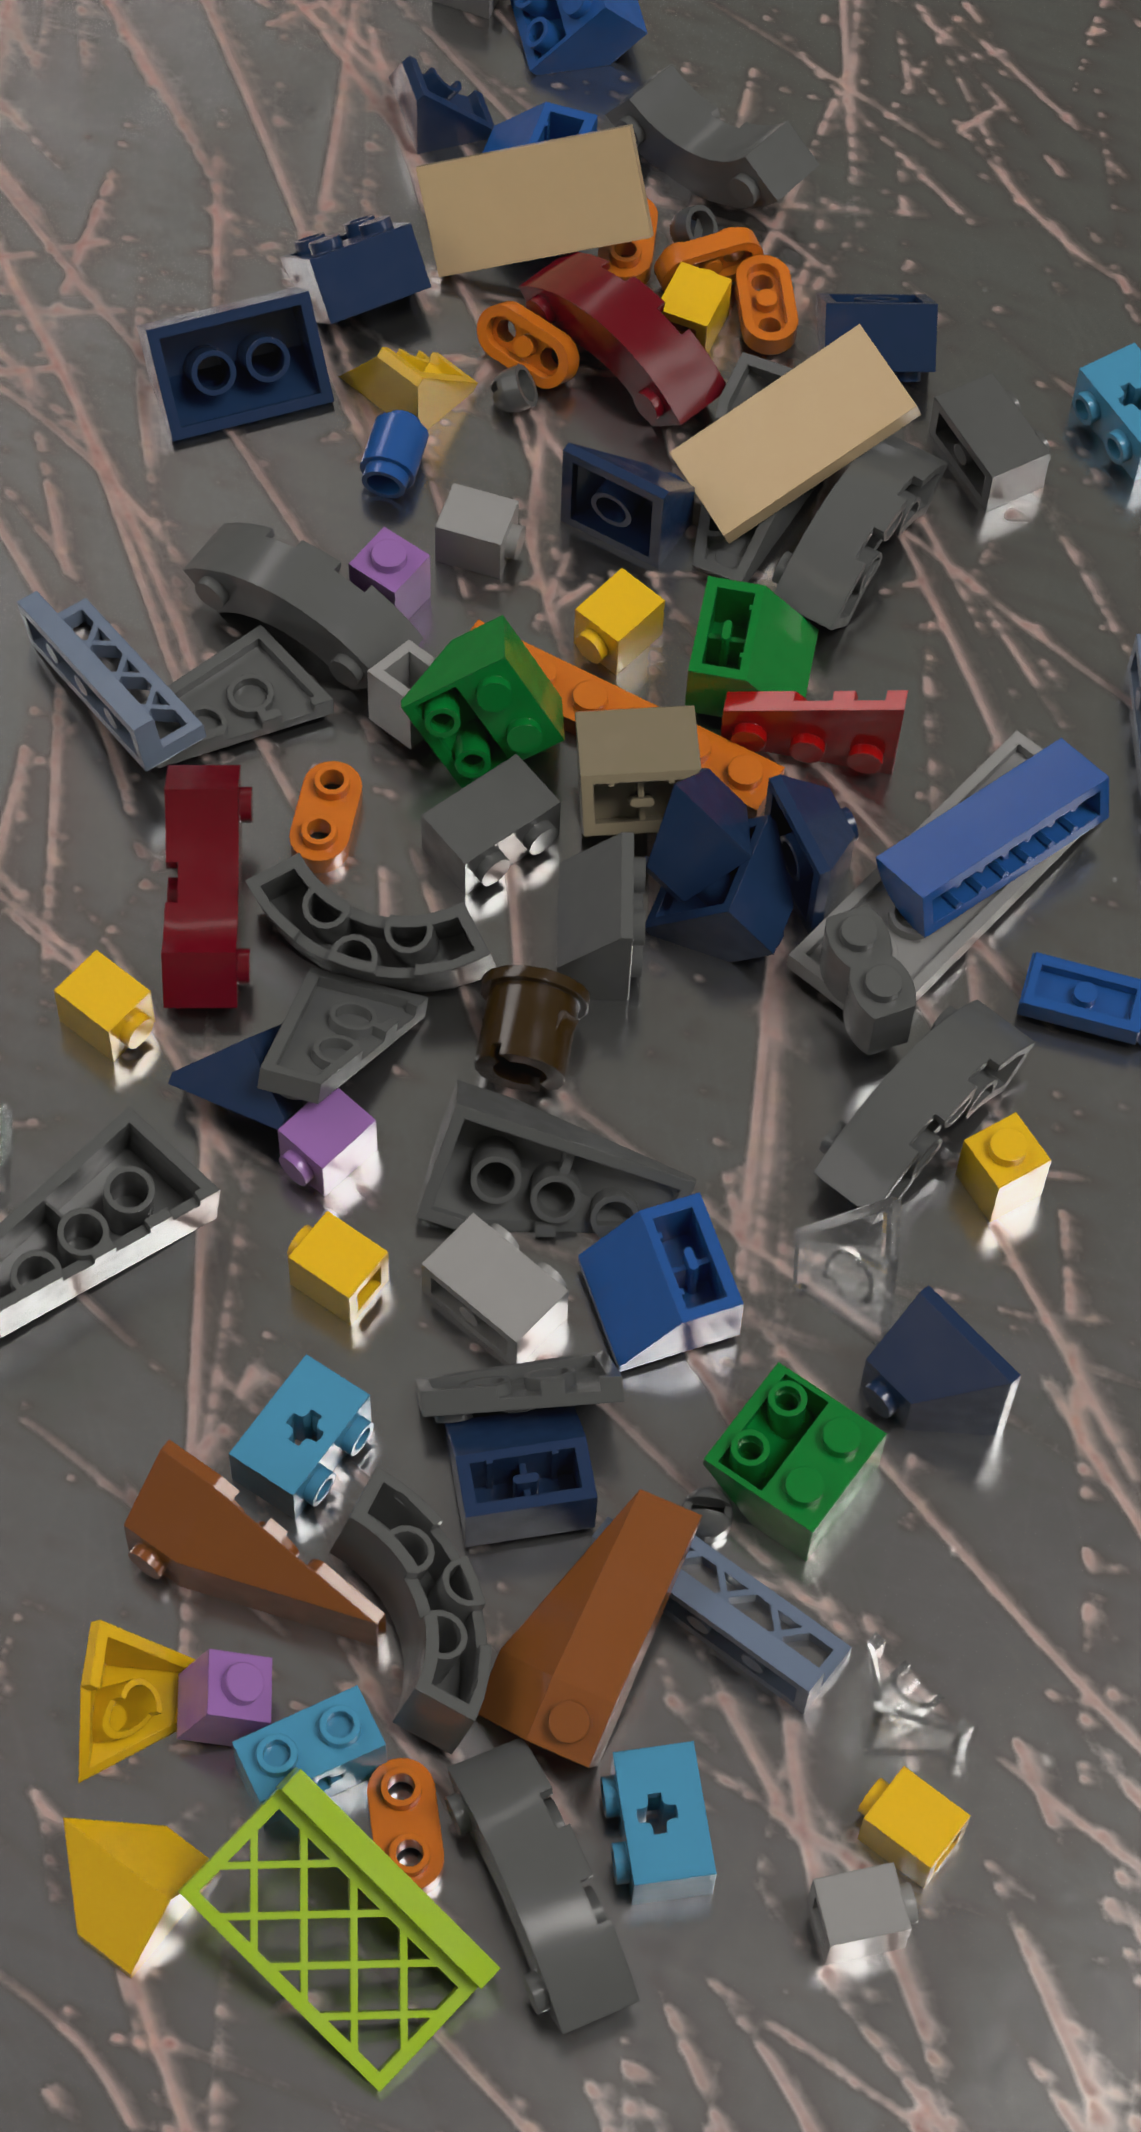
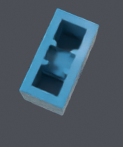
M1134 342L1079 368L1072 405L1078 419L1084 425H1089L1104 443L1111 460L1116 464H1121L1132 479L1136 481L1141 478V349Z
M306 1354L229 1452L232 1479L296 1520L308 1504L315 1507L326 1497L336 1478V1473L333 1471L347 1453L355 1456L368 1441L374 1428V1423L371 1422L370 1394ZM313 1435L318 1438L317 1442L311 1439ZM296 1439L302 1442L299 1446L295 1444Z
M358 1685L232 1742L236 1769L255 1810L277 1789L276 1786L294 1767L302 1769L331 1797L370 1779L376 1768L387 1762L386 1743ZM278 1809L263 1827L286 1818V1816Z
M694 1741L612 1752L610 1776L600 1777V1789L605 1818L617 1817L621 1842L610 1844L616 1885L628 1883L631 1905L713 1894L717 1872ZM658 1814L661 1825L666 1826V1832L654 1834L652 1825L646 1822V1815Z

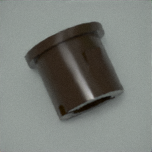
M504 965L490 969L483 975L481 982V996L487 1003L484 1018H482L483 1023L474 1061L475 1070L487 1080L510 1089L540 1092L541 1085L549 1091L559 1089L565 1084L576 1026L579 1020L588 1014L590 1005L589 991L583 984L571 977L546 968L528 965Z

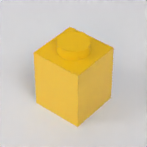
M680 262L661 297L665 302L662 314L680 334L690 329L708 354L729 316L732 279L719 275L709 269Z
M621 568L575 609L573 643L576 644L580 653L587 660L595 664L600 663L612 673L618 675L663 634L665 600Z
M95 950L54 989L59 1021L112 1062L119 1058L128 1048L135 1049L140 1046L153 1029L155 1015L151 991L98 950Z
M1017 1112L963 1141L955 1175L988 1221L992 1222L1042 1194L1052 1160Z
M329 1211L325 1212L314 1227L310 1225L304 1226L295 1235L287 1250L290 1285L349 1325L354 1323L389 1281L388 1251Z
M903 1766L891 1783H888L883 1778H879L860 1803L857 1811L865 1817L863 1818L857 1839L889 1863L894 1862L898 1870L924 1889L963 1837L971 1815Z

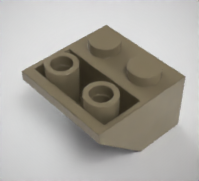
M694 705L576 711L575 727L580 820L583 836L617 835L621 832H631L634 834L658 832L674 784L699 773L701 770Z

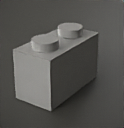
M472 1213L421 1263L422 1292L510 1365L523 1363L567 1319L569 1290H567V1285L561 1275L544 1262L534 1263L519 1250L517 1241L505 1228L496 1223L489 1226L475 1213Z

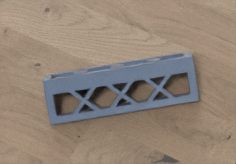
M38 591L17 601L30 643L146 772L207 737L204 726L87 598L59 613L51 607ZM84 622L92 628L88 640H82L72 629ZM98 657L119 658L120 663L117 671H110ZM127 689L149 690L150 693L146 704H140ZM155 721L178 722L182 727L160 739Z
M609 1516L592 1535V1544L613 1521ZM694 1536L682 1566L703 1564L712 1570L716 1576L718 1592L714 1593L681 1569L663 1613L799 1712L805 1714L848 1658L852 1647L700 1538ZM726 1581L738 1590L727 1591ZM758 1603L769 1612L772 1631H767L731 1604ZM780 1620L792 1629L781 1630ZM809 1640L828 1653L829 1656L819 1668L786 1643Z

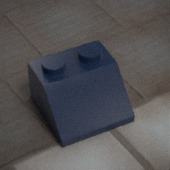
M816 293L818 351L860 324L900 382L921 381V372H936L938 304L926 294Z

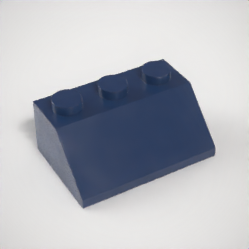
M294 287L137 325L149 379L171 441L173 442L334 402L308 290Z

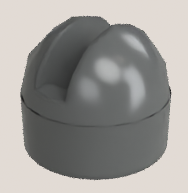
M695 205L682 209L674 215L669 225L670 237L674 243L686 242L718 232L714 214L704 205Z
M522 364L503 370L494 378L491 384V390L494 393L492 400L502 411L518 413L537 405L538 393L535 382L528 369Z
M711 1486L699 1487L685 1498L682 1507L703 1515L695 1536L707 1544L717 1543L727 1536L732 1527L734 1512L730 1500L722 1490ZM694 1505L721 1508L724 1514L710 1509L691 1510V1507Z

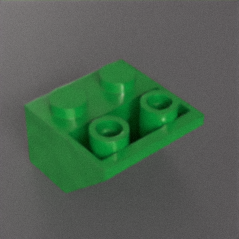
M708 576L688 668L685 705H694L695 713L722 717L727 692L796 691L806 698L819 629L765 585Z
M504 615L452 639L401 700L402 710L461 789L515 754L524 760L565 740L562 697Z
M778 1362L705 1456L703 1465L755 1528L807 1562L880 1464L887 1433Z

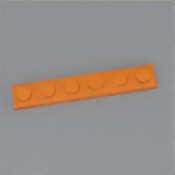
M478 619L471 630L485 624V622ZM522 641L562 697L564 730L576 735V711L659 707ZM697 725L701 769L709 768L747 805L748 819L760 817L765 809L769 778L784 775L785 767Z

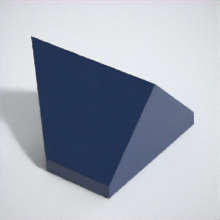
M410 55L389 76L417 155L489 139L495 125L481 92L474 90L469 96L458 94L462 89L461 82L457 80L449 86L440 78L433 67L422 74L417 59Z
M702 768L699 773L674 784L650 856L645 855L646 872L677 901L686 902L752 858L747 805L709 768Z
M282 1024L246 1038L172 1072L168 1084L277 1130L303 1108L302 1100L287 1099L280 1094L257 1088L260 1067Z

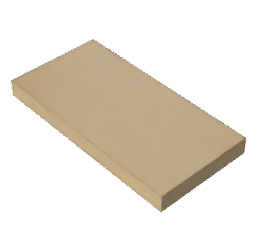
M633 124L423 164L416 167L439 277L651 238L654 235Z
M858 324L673 449L669 454L688 483L695 487L696 495L730 544L919 417L921 413L867 333Z

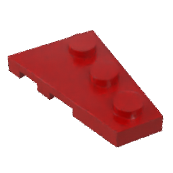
M887 690L886 700H858L856 691H834L833 699L829 701H807L803 695L796 691L727 692L720 736L752 752L764 751L791 756L805 763L824 762L850 767L857 772L865 774L878 772L893 775L908 690Z

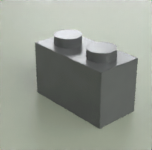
M993 373L934 397L929 434L985 512L1044 487L1048 464L1051 459L1049 443L1042 432L1032 428L1022 414L1016 396L1009 390L1005 391Z
M515 754L421 815L422 848L461 892L467 895L482 884L489 886L500 880L507 873L511 865L528 854L536 855L546 850L555 841L557 835L560 834L561 802L527 764Z

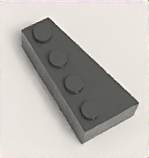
M130 1106L0 1222V1338L217 1218L220 1189Z

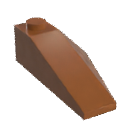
M170 1439L160 1449L123 1525L128 1549L130 1550L128 1556L141 1571L154 1579H159L162 1575H165L180 1587L372 1646L379 1647L387 1637L386 1615L382 1610L325 1562L311 1559L308 1564H305L298 1558L300 1555L298 1548L286 1536L287 1530L272 1518L268 1519L267 1522H255L234 1500L240 1492L236 1487Z
M640 1489L500 1649L490 1672L485 1697L478 1715L533 1744L585 1767L599 1766L703 1515Z

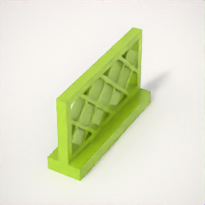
M294 1767L276 1786L277 1789L178 1892L344 2058L381 2092L478 1987L482 1989L501 1968L302 1769ZM279 1809L299 1829V1859L258 1860V1830ZM308 1839L328 1859H308ZM249 1841V1860L229 1861ZM337 1867L348 1878V1909L308 1910V1868ZM299 1868V1910L258 1911V1869ZM249 1869V1911L219 1912L199 1892L220 1870ZM358 1889L377 1908H358ZM387 1917L398 1928V1958L358 1959V1918ZM348 1918V1959L308 1960V1919ZM299 1919V1961H268L258 1951V1920ZM249 1920V1941L229 1921ZM407 1938L427 1957L408 1958ZM408 1967H437L456 1985L436 2008L408 2009ZM398 1968V2009L358 2010V1969ZM348 1969L349 2010L318 2011L308 2001V1970ZM299 1970V1991L279 1971ZM425 2018L408 2036V2019ZM398 2019V2048L376 2069L358 2051V2020ZM349 2020V2041L329 2021Z

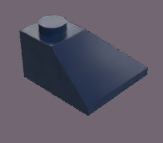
M568 443L563 449L560 521L659 569L692 523L695 487L686 483L678 475L671 472H663L647 463Z
M777 775L769 778L764 815H770L777 822L794 908L809 935L832 910L850 868L854 842L859 837L858 828L851 811L847 807L840 808L830 788L784 775Z
M770 815L748 819L752 858L686 902L677 901L661 886L645 922V931L651 936L730 963L774 955L776 948L784 937V929L794 907L777 822Z
M928 1285L919 1292L866 1358L860 1386L863 1388V1395L872 1409L884 1418L891 1416L904 1430L996 1436L1005 1428L1021 1375Z

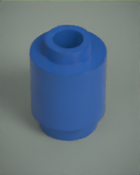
M394 410L376 417L360 463V470L363 474L362 484L370 492L385 498H399L404 495L407 488L414 484L429 438L427 429L414 414L403 410Z

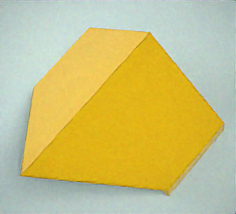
M382 347L377 357L338 376L384 412L403 410L414 414L427 430L473 393L478 384L477 381L438 352H432L431 356L428 357L424 352L418 351L417 355L413 356L400 348L395 353L388 347Z
M100 1619L91 1622L80 1686L78 1784L177 1732L179 1673L196 1659Z
M63 1817L77 1935L132 1979L190 1908L191 1904L178 1890L209 1858L165 1825ZM213 1878L199 1891L200 1893L204 1891Z

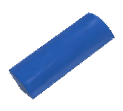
M1060 738L876 857L877 868L888 895L906 921L926 938L1108 819L1109 776L1064 739Z

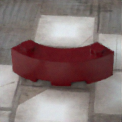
M582 252L563 254L518 286L526 300L527 309L568 334L576 344L589 351L609 368L633 396L637 410L649 421L652 427L682 425L721 396L726 382L692 331L688 329L683 334H680L662 314L665 302L635 276L624 281L608 271L610 269L609 261Z
M168 765L164 787L166 869H178V876L168 877L167 902H165L161 949L163 1008H238L239 985H251V949L241 948L242 823H253V788L241 787V765Z

